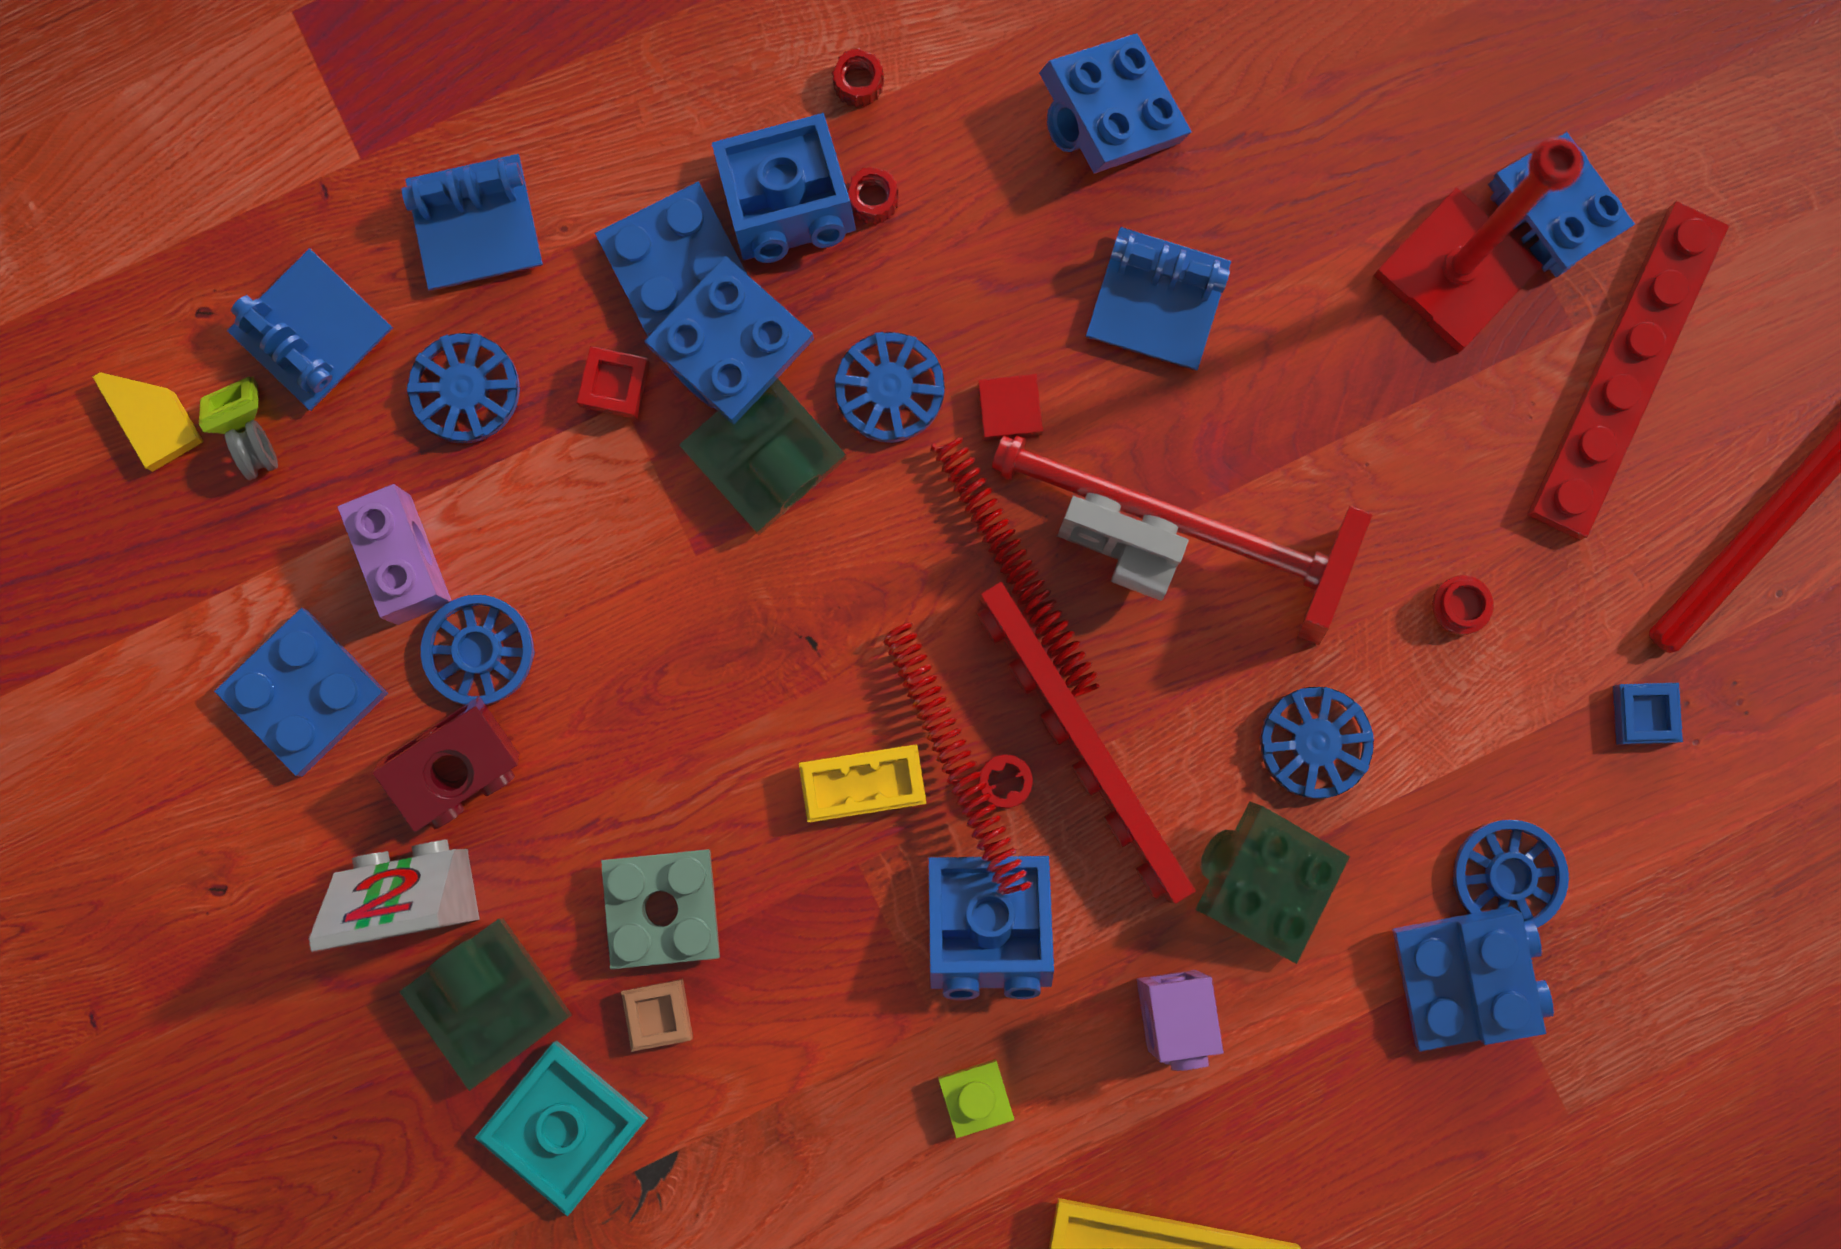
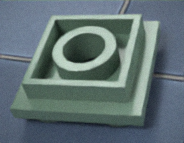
M710 849L601 860L610 969L720 958ZM657 891L668 892L675 898L678 905L677 916L668 926H658L652 923L646 913L647 901Z

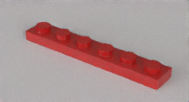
M1675 201L1667 209L1527 516L1578 540L1588 537L1730 225L1678 201Z
M999 582L981 593L979 601L984 609L976 613L981 625L994 644L1004 639L1015 657V660L1008 664L1013 676L1026 694L1036 690L1047 708L1045 712L1040 714L1041 720L1058 745L1066 740L1068 741L1079 759L1077 763L1072 765V769L1086 792L1090 796L1098 791L1100 792L1111 810L1109 814L1104 816V820L1118 843L1122 847L1132 843L1143 861V864L1137 867L1136 871L1154 899L1164 894L1169 903L1176 904L1196 891L1003 583Z

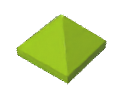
M244 378L201 398L199 426L203 432L225 434L231 429L236 430L238 433L245 431L246 423L255 419L258 410V383L255 378Z

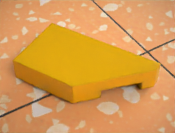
M101 372L93 376L146 469L153 472L204 442L176 393L170 389Z

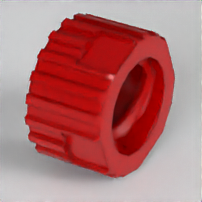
M858 48L845 51L838 57V62L834 71H832L834 90H836V95L841 98V101L843 103L846 102L848 106L853 105L858 108L859 106L866 107V105L872 104L874 100H878L879 94L883 92L884 73L881 61L876 58V55ZM861 69L868 70L872 78L868 86L857 88L850 86L845 81L846 75L853 70Z
M869 166L868 168H862L854 176H851L848 195L854 217L856 216L859 221H864L865 224L873 223L875 225L879 222L883 223L886 219L889 220L891 215L895 214V208L898 207L899 190L893 175L889 174L888 170L885 171ZM870 186H882L886 192V199L884 203L875 206L867 205L860 200V193Z

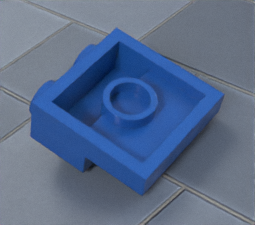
M824 113L711 142L743 260L755 257L756 260L763 263L776 262L788 253L789 248L811 242L820 248L832 247L844 239L845 233L856 231L851 202Z
M1010 856L995 865H1003L1017 859L1022 860L1021 865L1011 869L1001 877L1022 870L1027 871L1026 876L1013 882L1006 888L1027 881L1032 882L1031 887L1024 891L1020 890L1005 895L997 893L1001 883L992 882L993 875L996 872L987 871V866L991 861L982 860V857H929L930 989H943V996L953 1000L976 998L980 995L979 988H1004V995L1008 998L1030 999L1041 994V987H1052L1054 959L1049 856Z
M1510 906L1392 929L1415 1046L1419 1051L1479 1040L1484 1045L1546 1034L1543 1018L1554 1015L1553 1001L1546 981H1536L1531 959L1542 955L1540 936L1533 920L1524 921L1523 914Z

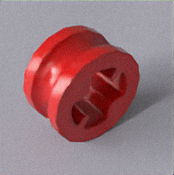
M1008 754L995 756L981 770L982 774L979 777L978 784L981 782L987 784L980 792L982 795L986 793L992 794L991 798L986 801L997 805L996 807L1007 809L1018 806L1027 799L1032 790L1033 778L1031 770L1025 761L1017 756ZM1005 765H1011L1019 771L1014 778L1022 777V788L1020 792L1009 791L1005 799L999 798L992 792L996 785L989 786V774L991 771L1001 772Z

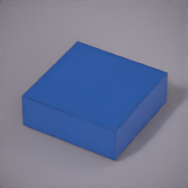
M1679 683L1618 684L1613 686L1616 745L1683 742Z

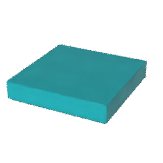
M555 1041L477 1134L475 1139L568 1217L642 1127L648 1117L561 1043Z

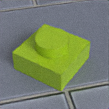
M996 1059L939 1076V1082L956 1138L1014 1121Z

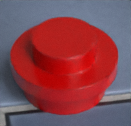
M1459 575L1444 581L1437 588L1433 597L1432 608L1436 620L1444 629L1454 634L1467 635L1479 631L1489 622L1493 613L1494 603L1490 590L1482 581L1472 576Z

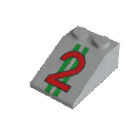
M440 840L411 846L412 858L390 862L389 851L353 857V869L333 874L309 937L311 951L364 943L480 920L468 849L449 850L448 840Z

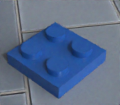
M699 181L595 233L648 337L725 256L746 273Z
M300 608L214 691L295 776L301 777L389 694L308 610Z

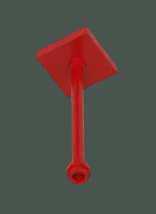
M1550 138L1541 142L1530 155L1528 162L1529 174L1490 217L1456 187L1383 263L1373 276L1399 300L1413 308L1428 322V326L1455 351L1460 353L1543 266L1513 239L1509 233L1549 191L1564 190L1578 179L1583 167L1579 148L1575 143L1564 138Z
M1004 436L1000 441L994 456L992 469L1002 472L1001 477L1011 480L1015 472H1019L1086 497L1087 493L1104 496L1121 505L1120 510L1142 519L1144 515L1162 518L1178 526L1177 532L1305 579L1303 586L1314 589L1315 592L1297 637L1316 645H1320L1330 627L1373 514L1349 506L1329 556L1316 551L1315 556L1312 557L1025 450L1026 439L1020 436H1016L1014 439Z

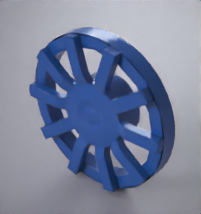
M877 332L862 339L845 354L835 377V394L843 417L857 432L876 441L899 442L920 434L935 420L944 399V375L938 359L916 337L902 333ZM886 344L903 345L896 363L889 361ZM878 346L881 364L875 366L862 353L871 347ZM913 349L925 361L907 370L904 366ZM854 360L869 373L868 378L847 375ZM932 369L935 386L913 384V378ZM844 385L867 388V393L847 402ZM913 393L934 395L931 407L927 412L912 400ZM871 402L874 409L867 424H865L852 411ZM907 407L920 420L903 429L900 410ZM882 412L891 413L894 430L883 431L875 428Z
M457 333L440 337V339L431 343L421 353H418L409 375L407 393L414 414L430 432L447 441L472 443L491 437L508 423L518 404L520 383L514 363L499 345L479 334ZM468 344L469 348L465 363H459L453 346ZM479 347H483L495 354L478 369L474 366ZM443 350L450 365L446 370L432 361ZM502 363L508 380L487 381L485 375ZM425 368L441 377L439 383H420ZM508 389L507 400L503 407L488 398L490 390ZM420 393H440V398L423 409ZM448 405L450 410L443 428L433 423L430 417ZM484 406L498 416L486 426L481 427L476 411ZM459 413H467L472 431H454Z
M487 595L463 596L444 605L430 619L421 641V661L430 683L445 697L465 705L478 697L468 695L475 674L480 675L486 695L480 696L485 705L495 704L509 697L525 681L535 654L531 631L521 614L506 602ZM484 605L491 607L483 627L477 626L472 606ZM463 608L467 627L460 631L446 619ZM501 610L514 622L495 634L492 632V629ZM440 627L454 637L451 646L433 645L436 633ZM516 632H520L523 648L502 647V641ZM433 654L452 655L454 662L440 672H437ZM502 656L522 657L516 674L500 662ZM462 669L465 671V675L459 691L456 692L443 681ZM493 669L509 680L508 684L496 692L490 675V671Z
M1308 687L1286 695L1272 707L1262 726L1260 749L1268 772L1279 785L1295 795L1321 799L1340 795L1360 781L1369 769L1374 749V736L1370 722L1362 707L1350 697L1327 687ZM1322 697L1318 718L1312 719L1303 698ZM1331 700H1334L1343 705L1347 710L1331 723L1327 719ZM1292 703H1295L1303 721L1299 726L1281 716V713ZM1354 717L1361 733L1341 735L1339 729ZM1275 724L1293 733L1291 741L1272 743L1271 735ZM1362 742L1360 760L1341 750L1342 744ZM1292 750L1295 758L1280 770L1273 752ZM1336 758L1355 768L1352 774L1343 782L1333 763ZM1302 763L1308 766L1305 786L1296 784L1288 778ZM1324 766L1334 787L1315 789L1318 767Z
M1520 820L1491 822L1475 830L1459 847L1454 863L1453 886H1455L1462 906L1469 914L1482 912L1480 909L1494 896L1499 897L1497 909L1508 907L1510 900H1515L1518 910L1523 914L1524 921L1533 920L1538 928L1557 913L1567 894L1569 872L1565 856L1557 842L1546 831L1534 824ZM1511 830L1508 852H1503L1494 834L1495 831ZM1522 832L1538 840L1525 854L1519 853ZM1484 837L1494 855L1491 860L1473 850L1476 844ZM1547 849L1555 867L1536 868L1533 860L1543 850ZM1468 858L1485 867V874L1465 876ZM1555 876L1556 886L1552 895L1537 887L1538 877ZM1486 883L1488 889L1473 901L1466 885ZM1530 894L1547 903L1534 917L1525 900Z

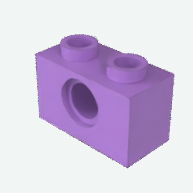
M392 484L337 506L380 618L399 625L439 609L452 601L411 495L395 484Z
M1197 970L1137 978L1147 1050L1157 1060L1164 1062V1064H1171L1172 1071H1183L1209 1066V1055L1223 1054L1212 977Z

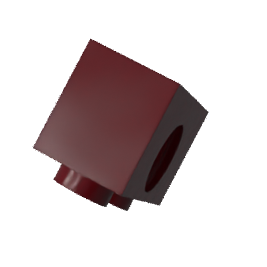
M478 696L379 760L372 773L414 832L428 823L435 830L461 814L465 808L460 802L477 791L481 790L484 796H488L508 784L515 777L511 769L518 765L519 752L483 700ZM445 755L457 756L466 764L468 773L460 780L448 781L437 774L434 762Z

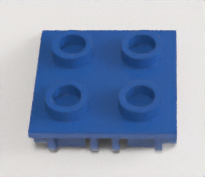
M1568 132L1557 137L1568 139L1575 143ZM1581 148L1579 150L1582 155L1583 167L1578 179L1564 190L1549 191L1513 229L1516 230L1528 222L1532 230L1520 240L1523 244H1526L1536 236L1540 238L1529 249L1543 265L1541 269L1544 272L1550 269L1556 278L1576 265V262L1635 225L1623 208L1621 201L1611 192L1588 161L1586 154ZM1531 153L1494 175L1495 178L1488 184L1493 192L1490 199L1498 207L1529 174L1528 162Z
M519 154L405 179L407 187L402 188V196L406 209L408 211L412 210L429 291L543 266Z
M1120 227L1086 337L1198 371L1221 293L1224 292L1228 281L1231 261Z
M309 248L259 299L252 300L246 295L234 303L231 312L236 316L235 323L227 332L311 411L393 327Z

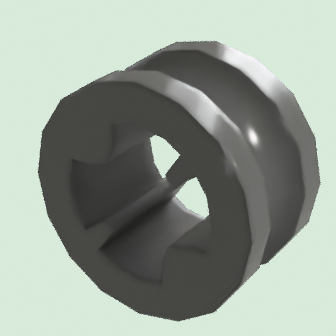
M255 420L247 422L245 425L246 429L243 432L238 433L236 430L231 429L225 433L228 449L237 467L248 480L257 478L260 468L265 467L269 471L278 468L274 449L265 432Z

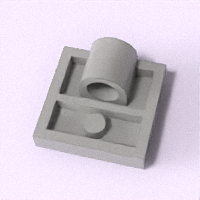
M1087 493L1085 500L1073 496L1057 537L1118 559L1111 582L1162 601L1176 567L1181 563L1189 541L1187 538L1176 535L1178 526L1152 515H1144L1142 521L1119 513L1121 508L1119 503L1098 494Z

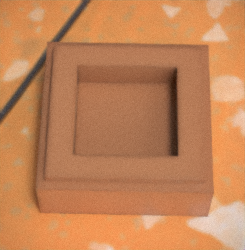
M683 979L621 991L631 1052L693 1039Z

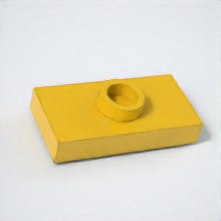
M917 744L799 763L808 823L926 804Z

